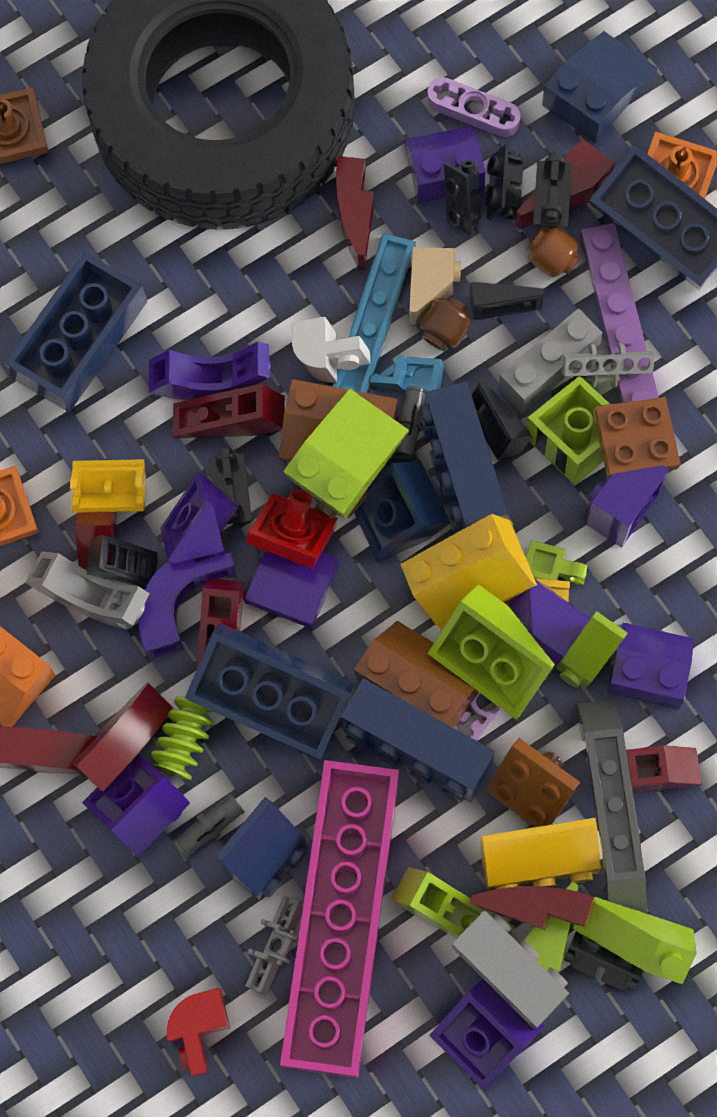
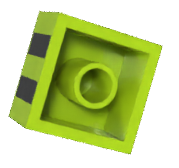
M579 376L528 417L527 429L532 435L529 442L575 485L603 462L593 410L595 406L609 405L610 403Z

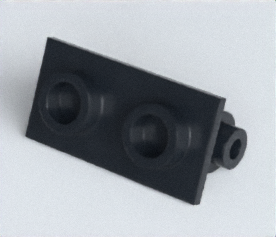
M505 144L495 154L491 155L487 164V173L490 175L489 188L485 195V205L488 206V220H491L498 213H502L504 219L514 220L516 219V211L521 207L522 190L510 187V184L517 186L522 184L524 160L519 152H509V144Z
M559 152L549 153L545 161L537 160L533 226L568 228L572 163L565 162L562 154Z
M470 159L462 161L461 166L457 168L446 162L444 163V188L446 192L447 222L471 236L472 226L477 225L478 220L482 217L480 193L474 191L479 188V167L475 165L474 160Z
M221 449L218 451L219 456L209 458L211 481L239 506L227 524L251 522L252 515L244 453L233 454L232 449Z
M577 931L564 957V961L570 963V968L593 978L599 966L604 968L605 971L601 981L623 992H626L627 989L634 992L643 974L642 969Z

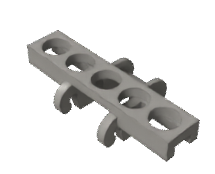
M617 343L619 352L597 355L595 344H589L588 350H590V353L563 354L564 367L561 373L564 376H589L587 377V382H590L592 388H596L597 383H611L614 388L618 386V381L621 380L619 374L653 373L655 354L652 351L626 352L624 343ZM626 358L632 360L631 366H625ZM641 358L649 359L648 365H637ZM608 359H613L615 362H612L611 370H604V362ZM574 360L581 362L580 368H569V364Z
M284 895L273 922L265 919L261 920L260 924L273 929L263 953L250 948L247 952L257 958L245 985L249 989L267 995L279 965L281 966L283 962L290 963V960L286 957L292 942H298V938L294 936V930L303 911L304 903L302 901ZM293 905L289 916H287L288 908ZM281 939V948L277 952H273V943ZM267 961L269 963L267 965V968L265 969V962ZM261 975H263L262 980H261V982H260V984H259V987H258L257 981H258L259 977H260Z

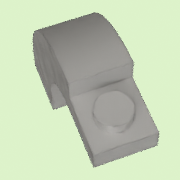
M44 551L41 552L25 582L70 609L102 623L125 630L128 625L133 626L135 621L141 617L145 609V602L150 594L139 586L119 584L101 577L87 575V570L59 553Z

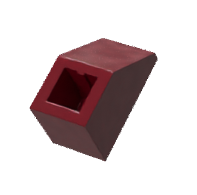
M661 745L626 750L633 794L702 785L696 748Z

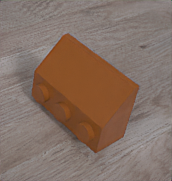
M292 379L284 412L279 460L290 462L307 438L346 394L347 389ZM354 391L396 421L398 399ZM387 462L381 469V471L378 473V475L386 469Z
M396 621L373 640L353 669L357 681L361 682L364 678L453 728L457 727L460 719L471 706L470 704L479 692L427 654L434 644L432 641L401 622Z

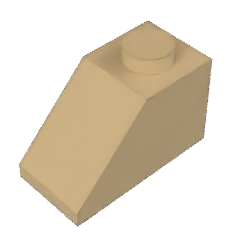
M413 247L409 311L410 325H417L421 322L434 300H447L453 295V282H460L461 261H454L455 248Z

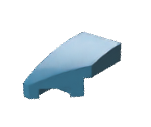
M400 354L393 360L395 362L380 375L374 374L370 380L372 386L405 393L407 386H417L424 388L428 392L441 388L445 364L442 359L407 357L404 359Z

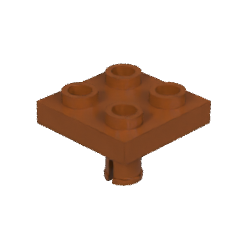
M31 87L0 95V164L49 153L34 88Z
M666 397L595 406L593 415L607 479L612 474L657 466H665L669 471L677 470L680 467L681 463Z
M518 738L511 746L485 791L532 826L541 827L553 825L580 784V781L562 769L563 763L559 756H557L554 762L551 761L555 753L545 752L542 755Z

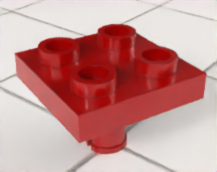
M293 490L289 495V499L272 493L250 528L246 543L262 551L276 554L296 564L313 569L336 529L338 518L334 517L331 519L324 512L310 508L313 498L304 490Z

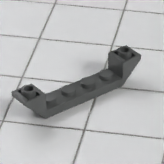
M606 700L577 704L582 741L586 743L606 885L604 887L605 900L647 914L645 870L623 727L615 701Z

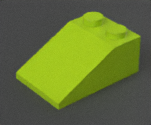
M349 389L303 443L283 472L292 482L346 519L409 430Z
M479 584L460 601L427 653L516 720L520 717L555 665L509 606Z

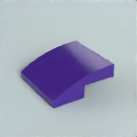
M265 552L249 587L245 604L312 629L325 602L327 590L339 568L340 558L322 552L312 569L296 564L276 554Z

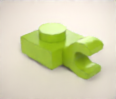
M533 540L530 541L526 560L534 578L558 580L559 577H562L571 583L584 585L588 565L564 560L566 549Z

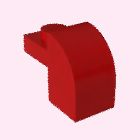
M215 988L186 997L174 1008L169 1017L167 1041L170 1043L184 1042V1047L178 1048L181 1065L184 1071L190 1069L191 1076L193 1077L210 1074L201 1036L230 1029L222 990Z

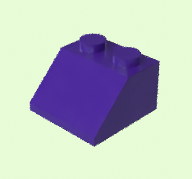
M471 127L404 139L418 203L446 198L444 188V163L446 162L457 168L461 166L464 160H474L475 165L479 167V188L474 191L478 192L485 189L486 171L479 141Z
M665 466L612 474L605 484L599 481L588 498L590 502L585 509L589 512L586 525L622 548L661 493L669 469Z
M623 622L621 629L628 634L616 649L607 693L679 709L685 698L692 664L694 638Z
M137 754L103 792L96 788L82 804L138 857L144 850L154 844L156 838L172 822L181 816L183 810L190 802L160 771L141 755Z
M482 978L466 993L429 1036L485 1090L536 1037L545 1025L541 1023L534 1030Z

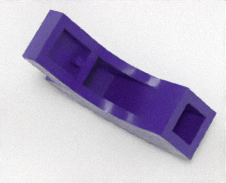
M257 341L235 353L218 357H199L168 350L149 360V393L167 398L190 400L257 385L270 378L269 344Z
M230 552L206 555L202 557V561L196 563L195 559L175 564L168 561L153 575L145 589L150 594L145 602L144 612L138 619L142 643L149 660L184 650L177 627L179 606L191 591L205 585L209 578L226 579L237 575Z

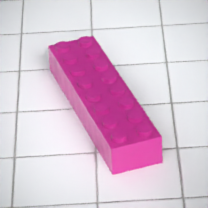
M324 760L280 1062L282 1068L359 1078L399 784V770Z

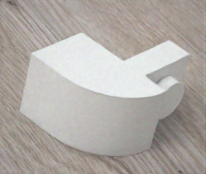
M326 317L291 322L294 353L307 371L316 379L323 382H337V369L354 370L360 365L370 364V351L361 337L356 336L336 340V332Z

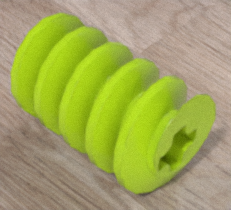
M177 696L174 699V704L180 710L169 711L168 717L174 723L163 725L162 729L169 737H159L157 739V744L164 751H152L151 758L157 763L152 764V766L171 776L191 780L192 776L184 768L185 766L197 767L198 763L190 754L191 752L203 753L204 749L196 743V740L209 739V735L201 728L203 725H215V722L207 716L208 712L214 711L185 699V696Z

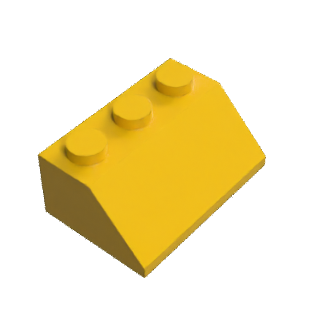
M494 514L486 516L401 563L413 597L441 631L460 601L478 584L503 603L537 585L511 521Z
M596 818L485 835L481 838L480 853L487 891L531 884L533 886L555 887L556 880L568 878L576 884L592 881L593 874H598L601 869Z

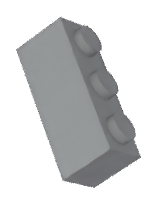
M578 308L500 374L498 390L523 414L566 377L561 373L564 367L563 354L590 353V350H588L589 344H595L596 350H598L603 332ZM574 360L569 364V368H577L581 362Z
M484 910L452 943V949L536 1030L569 995V992L564 988L568 983L552 967L546 971L536 961L539 954L525 940L518 943L509 935L508 932L512 928L500 915L495 912L490 916Z

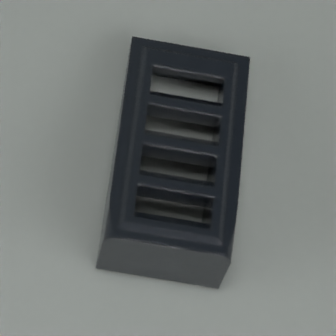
M480 282L470 283L469 298L473 319L480 320L542 309L543 288Z
M486 382L479 383L471 396L484 438L497 460L519 455L532 438L531 433Z
M100 535L90 539L87 575L146 587L156 573L158 552L116 538ZM109 551L112 552L111 566L107 565ZM120 554H124L122 569L118 568ZM131 556L135 557L133 572H129ZM142 558L146 559L145 576L140 575Z

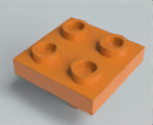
M655 131L647 154L705 199L717 165V151Z
M16 465L0 470V546L39 533Z

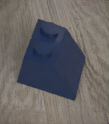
M421 461L392 463L376 476L367 489L366 499L354 512L377 561L385 560L429 540L451 523Z

